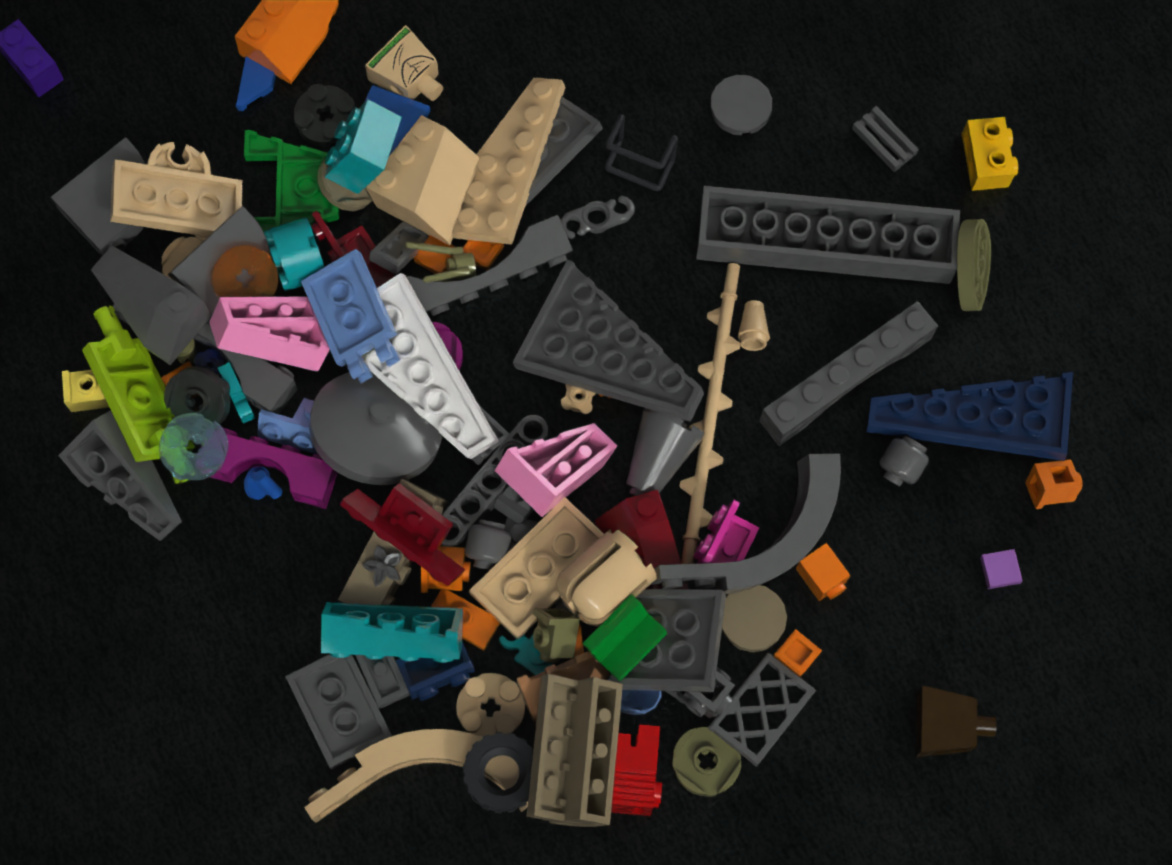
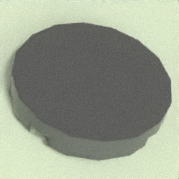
M734 75L725 78L715 87L711 95L710 107L712 117L722 130L733 135L758 132L766 125L771 115V94L760 80L749 75Z

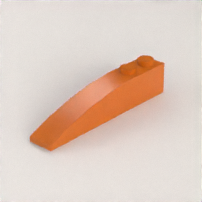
M262 0L235 35L239 54L244 58L248 57L273 71L279 78L292 84L326 38L332 16L336 13L339 0Z

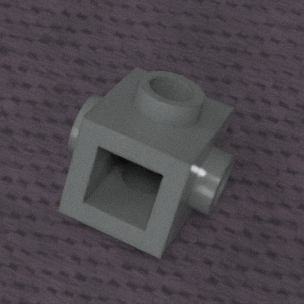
M717 667L712 699L709 700L698 691H686L683 695V698L687 701L685 705L699 717L706 715L710 719L715 711L721 715L733 700L728 694L735 685L730 682L731 678Z

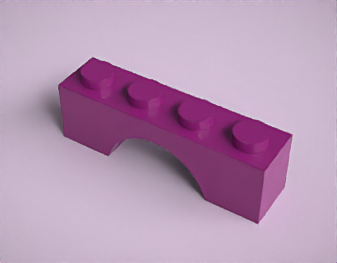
M219 428L218 431L207 429L195 463V467L200 475L232 483L241 473L255 466L272 467L282 472L289 479L290 492L295 501L324 509L327 508L338 472L326 464L319 454H313L312 457L300 454V450L288 445H282L281 448L270 446L268 441L259 437L251 436L249 440L237 437L238 434L226 428Z

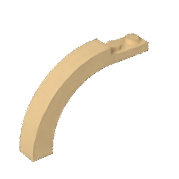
M447 729L417 730L388 737L357 753L355 756L362 767L358 770L352 767L337 778L339 783L330 790L324 787L315 792L308 799L310 804L304 808L311 819L317 823L367 786L395 770L423 763H443L463 767L468 751L470 752L473 748L472 745L476 741H481L483 737ZM505 755L492 758L487 763L484 772L485 777L498 785L502 790L513 787L520 773L516 761ZM528 802L524 807H519L521 812L528 807Z

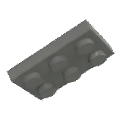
M329 654L285 676L331 770L355 758L357 753L370 745L392 737L352 654L345 658H336Z

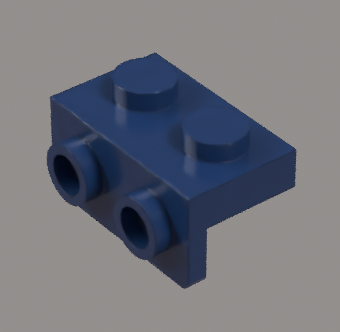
M463 642L460 659H454L451 662H436L433 658H419L415 661L396 660L412 700L419 697L420 701L429 699L439 693L438 688L450 683L452 687L461 685L471 679L470 674L475 673L474 666Z

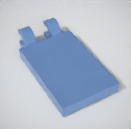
M354 249L301 281L336 364L341 367L347 364L353 379L358 377L360 383H363L373 377L370 368L361 356L375 348L380 362L386 361L388 367L400 361L396 349L389 341V339L397 335L396 330L361 252Z

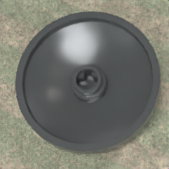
M348 372L327 383L314 400L309 420V431L317 453L336 472L365 484L392 485L400 483L401 479L408 481L416 477L433 462L438 453L442 435L375 374L372 373V378L360 383L358 377L353 379Z

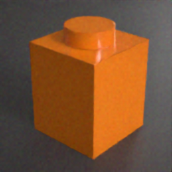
M827 543L799 561L796 567L797 572L818 601L826 596L832 600L847 589L844 584L851 576Z

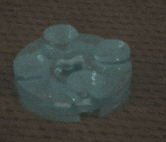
M186 413L175 417L168 423L160 439L159 454L165 467L171 471L176 479L202 480L214 475L222 468L228 451V438L224 429L216 421L211 422L209 419L203 418L204 415ZM189 440H193L195 444H201L203 447L199 449L198 453L186 450Z

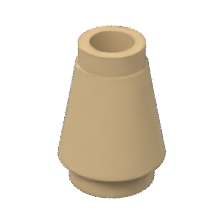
M748 301L744 305L737 338L741 342V347L746 350H762L770 339L764 304L760 301Z

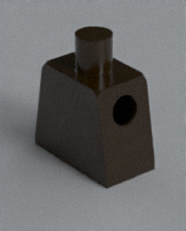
M922 686L917 691L915 757L969 752L976 748L977 736L995 737L996 717L977 715V699Z

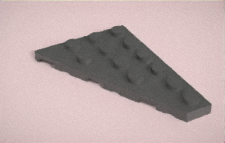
M569 260L566 261L513 361L515 368L690 422L704 395L702 387L692 377L686 375L683 368L677 363L675 364L647 333H643L639 326L632 319L630 320L610 297L602 290H599L595 283L589 277H586L575 266L574 262Z

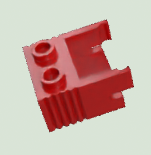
M639 724L638 735H636V747H632L630 744L631 734L618 733L612 813L651 816L653 807L659 808L662 782H656L660 726Z

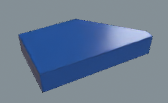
M248 57L245 58L236 104L238 111L245 110L248 104L260 96L264 97L272 92L276 75L273 71Z

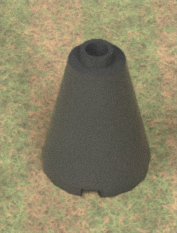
M644 408L626 484L631 487L629 493L634 496L658 490L660 493L701 442L705 433L695 426H692L691 429L687 428V424L680 418Z

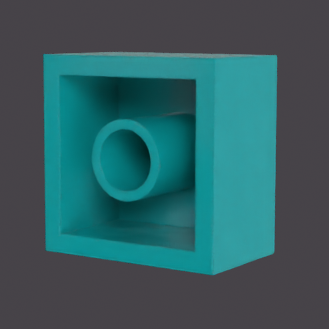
M367 100L359 109L353 108L347 121L342 120L334 133V138L337 139L336 145L330 149L325 159V164L328 165L325 178L359 194L385 170L402 117L370 100Z

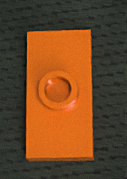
M441 590L431 606L463 608L462 639L483 651L500 625L490 613L449 590Z

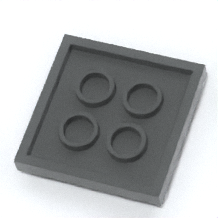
M643 590L636 599L641 602L648 614L666 629L667 635L623 680L619 681L611 674V681L623 684L622 690L714 692L726 600L724 591Z

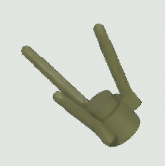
M405 243L407 248L451 255V258H447L445 262L446 272L426 276L423 278L424 283L462 281L476 276L474 256L472 252L464 253L463 247L450 248L424 243Z

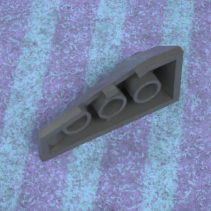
M111 246L91 269L143 346L169 365L174 362L212 316L204 301L178 282L114 246Z
M111 410L92 420L58 455L81 483L87 487L92 485L105 494L104 500L111 505L115 503L128 511L129 518L159 541L163 540L182 522L153 461H135Z

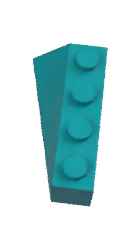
M326 602L321 614V653H330L331 656L336 658H345L352 654L365 655L368 659L396 656L404 661L433 658L436 662H451L454 659H460L463 608Z

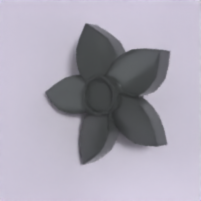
M378 545L374 552L375 560L367 561L362 565L366 570L375 572L373 578L375 587L381 585L386 576L391 580H401L399 572L394 567L400 563L402 554L392 553L388 555L386 550Z

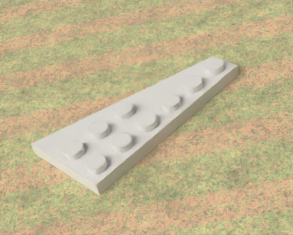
M399 273L378 287L377 290L397 333L389 341L396 349L400 361L388 367L386 361L380 362L376 350L373 348L361 355L371 372L400 398L412 406L422 418H425L442 436L467 458L472 459L498 443L499 440L406 276Z

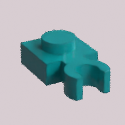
M230 362L217 367L221 377L229 383V396H231L243 424L255 419Z
M524 634L519 640L516 639L515 641H508L505 637H500V643L504 648L519 651L514 661L533 676L544 672L546 667L555 664L539 658L540 651L534 648L533 635L528 639Z

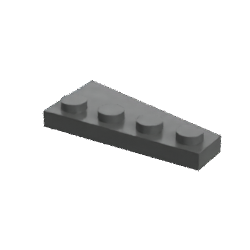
M562 96L556 117L552 122L551 132L548 134V140L545 143L544 151L540 158L541 161L535 179L532 181L526 205L603 129L600 121Z

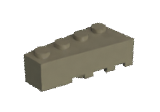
M403 479L400 481L401 485L442 514L449 501L413 482ZM374 531L338 600L343 603L394 605L396 598L393 596L398 587L402 586L409 577L413 561L408 560L391 543L379 538ZM378 545L381 546L388 555L392 553L402 554L400 563L394 567L399 572L401 580H391L386 576L384 582L375 587L373 580L375 572L366 570L362 565L367 561L375 560L374 552Z

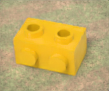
M1005 117L968 120L962 132V139L971 190L1009 187L1014 176L1018 174V161L1015 156L1012 157L1013 134L1011 128H1007Z

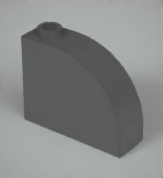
M126 137L51 196L58 210L101 256L111 246L124 252L127 244L138 236L144 228L110 222L112 166L115 159L145 164L138 150Z
M242 206L167 275L201 298L211 315H213L220 297H260L268 280L270 270V253L266 237L258 222Z

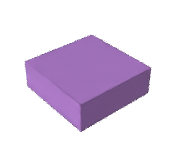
M1015 549L984 554L980 557L988 589L1020 584L1023 581Z

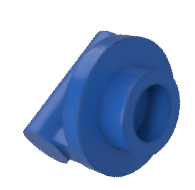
M255 466L248 471L244 479L245 492L248 497L259 500L266 495L271 496L273 499L281 496L282 489L270 477L266 468Z

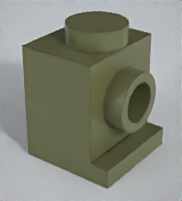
M534 608L533 615L538 618V624L534 630L533 639L534 648L540 651L539 658L551 663L559 662L560 658H574L580 618L564 608Z

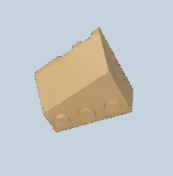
M421 115L388 157L385 170L366 186V189L377 208L450 245L453 239L452 230L456 220L459 221L458 215L462 211L461 205L465 194L468 193V187L474 180L479 157L446 127Z

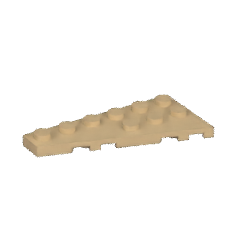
M533 78L476 154L479 157L478 168L472 184L468 187V193L465 194L462 202V211L458 215L459 221L456 220L452 230L453 238L503 244L513 243L529 196L532 181L535 179L541 161L540 158L544 151L545 143L548 140V134H550L553 126V119L556 117L561 96H563L566 88L562 80Z

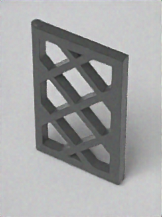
M767 653L732 696V702L721 715L718 714L708 726V729L757 767L816 690L770 653ZM767 664L777 671L778 680L761 681L760 673ZM786 686H797L805 692L798 703L789 704ZM780 687L783 704L765 705L762 688ZM747 689H756L758 706L740 707L739 699ZM784 711L785 720L778 729L769 730L766 712ZM760 713L762 730L744 731L742 714ZM735 714L738 732H727L719 726L726 715ZM764 737L765 745L756 755L747 748L746 738Z

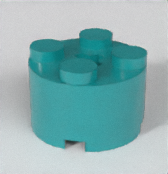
M307 217L264 231L285 292L302 287V280L325 267Z

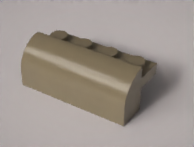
M552 674L541 676L527 817L548 820L551 824L597 827L610 825L623 684L596 677L578 681Z

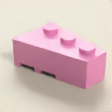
M220 297L209 322L218 349L318 372L330 350L308 297Z
M592 423L562 432L556 438L546 441L542 438L534 441L532 445L519 449L517 446L509 448L494 471L543 517L564 497L570 495L598 472L610 458L617 445L600 428Z

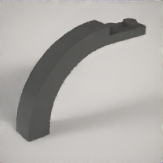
M808 454L797 462L798 491L793 512L779 537L761 554L737 562L659 565L654 568L657 579L651 585L662 584V589H679L683 587V583H695V588H710L716 585V590H723L726 595L752 589L791 569L816 545L832 517L840 487V454Z

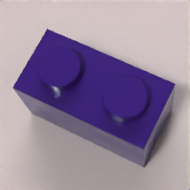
M19 19L0 31L1 53L38 97L64 80L55 61Z

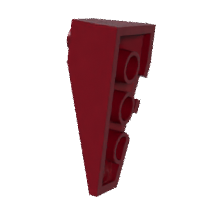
M658 490L627 498L594 520L595 526L604 534L609 529H611L612 534L619 530L638 546L635 552L639 555L645 567L650 563L653 568L659 565L681 564L669 520ZM683 583V587L679 589L689 590L688 584ZM650 584L646 589H662V584Z

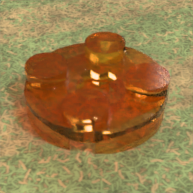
M248 245L236 246L223 253L215 262L211 271V286L218 299L220 297H273L278 286V272L274 262L271 260V256L267 252ZM242 269L247 270L248 274L253 276V281L249 282L248 288H243L242 282L236 281V276L241 275Z

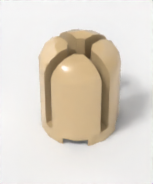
M609 529L559 574L557 587L563 602L574 615H577L586 624L599 627L631 594L636 598L657 579L656 572L651 563L647 567L643 565L641 558L635 552L638 546L619 530L612 534L611 529Z

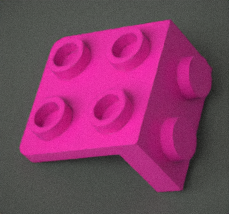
M733 500L728 506L722 504L719 511L714 513L707 527L712 532L707 534L704 541L701 540L692 557L697 560L696 564L727 563L744 560L759 527L735 515L740 502Z

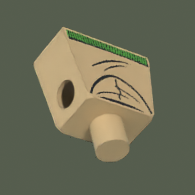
M406 25L365 65L370 82L382 89L412 100L422 93L428 99L434 101L443 90V86L435 80L438 75L437 60Z

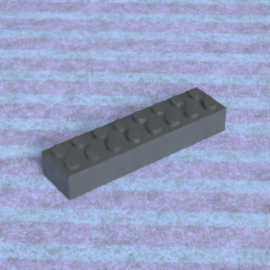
M704 186L696 260L950 284L957 271L960 210Z

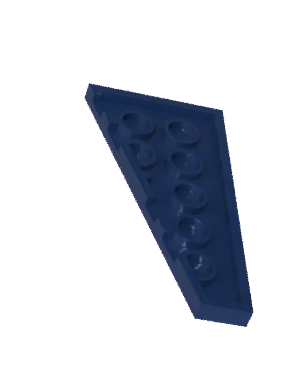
M1073 372L1062 373L1061 377L1045 379V376L1032 377L1031 381L1016 383L1012 380L967 385L961 386L960 390L944 392V389L932 390L931 394L913 396L911 393L874 397L871 398L867 432L904 437L905 435L911 439L1065 461L1068 450Z

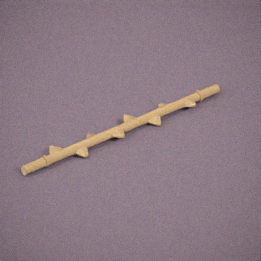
M735 263L727 265L724 291L720 296L722 298L721 307L707 313V319L716 324L718 329L713 361L698 367V372L709 380L703 420L689 426V429L695 426L705 433L699 444L695 476L680 481V488L691 496L686 534L683 535L684 546L681 564L695 563V559L692 557L697 548V543L700 542L699 530L708 526L713 517L703 509L709 469L723 464V457L714 452L712 446L717 414L719 411L731 408L733 402L721 392L726 355L739 350L741 347V343L730 336L734 303L738 298L736 290L740 265Z

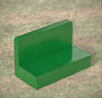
M631 594L582 644L593 658L617 680L621 681L667 635V631L648 614L641 602Z

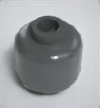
M905 435L903 439H893L879 461L880 466L886 471L883 477L899 487L903 482L915 484L929 463V458L925 454L927 448Z
M479 520V524H474L469 528L465 555L474 560L473 567L491 570L494 564H497L508 553L511 534L505 530L504 524Z

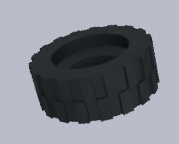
M495 732L496 734L490 736L488 734L481 741H476L472 745L473 748L470 752L468 751L465 757V764H463V779L468 793L476 804L481 805L485 810L495 811V813L505 811L510 813L519 807L522 808L527 805L534 748L522 737L520 739L513 733L502 734V732ZM500 755L509 756L514 759L518 764L520 772L516 784L506 790H497L487 783L484 774L487 763L492 758Z

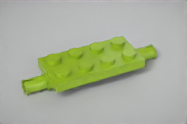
M113 306L99 308L94 312V317L105 337L100 342L88 343L82 351L135 461L165 460L175 483L180 481L183 483L194 477L195 473L191 469L185 455H188L195 446L188 432L180 428L172 420L175 416L172 414L170 407L166 409L164 402L166 387L148 350L143 346L139 338L132 339L128 330L123 329Z

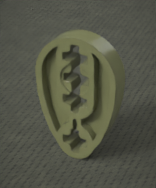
M984 219L964 220L958 234L957 276L960 305L963 311H981L986 297L991 264V239L987 223Z

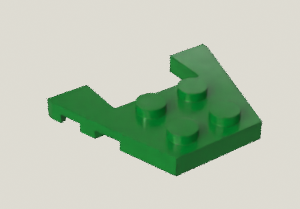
M245 130L244 157L246 161H277L276 216L253 217L258 222L263 233L270 230V228L305 217L308 218L311 225L314 223L311 213L316 210L325 223L339 220L340 208L334 206L325 198L318 185V169L321 162L326 158L327 152L303 145L300 147L284 143L282 139L271 136V138L258 135L255 131Z

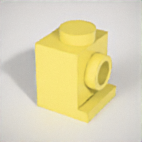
M92 370L62 371L64 403L71 412L109 408ZM92 385L88 390L83 389V386Z

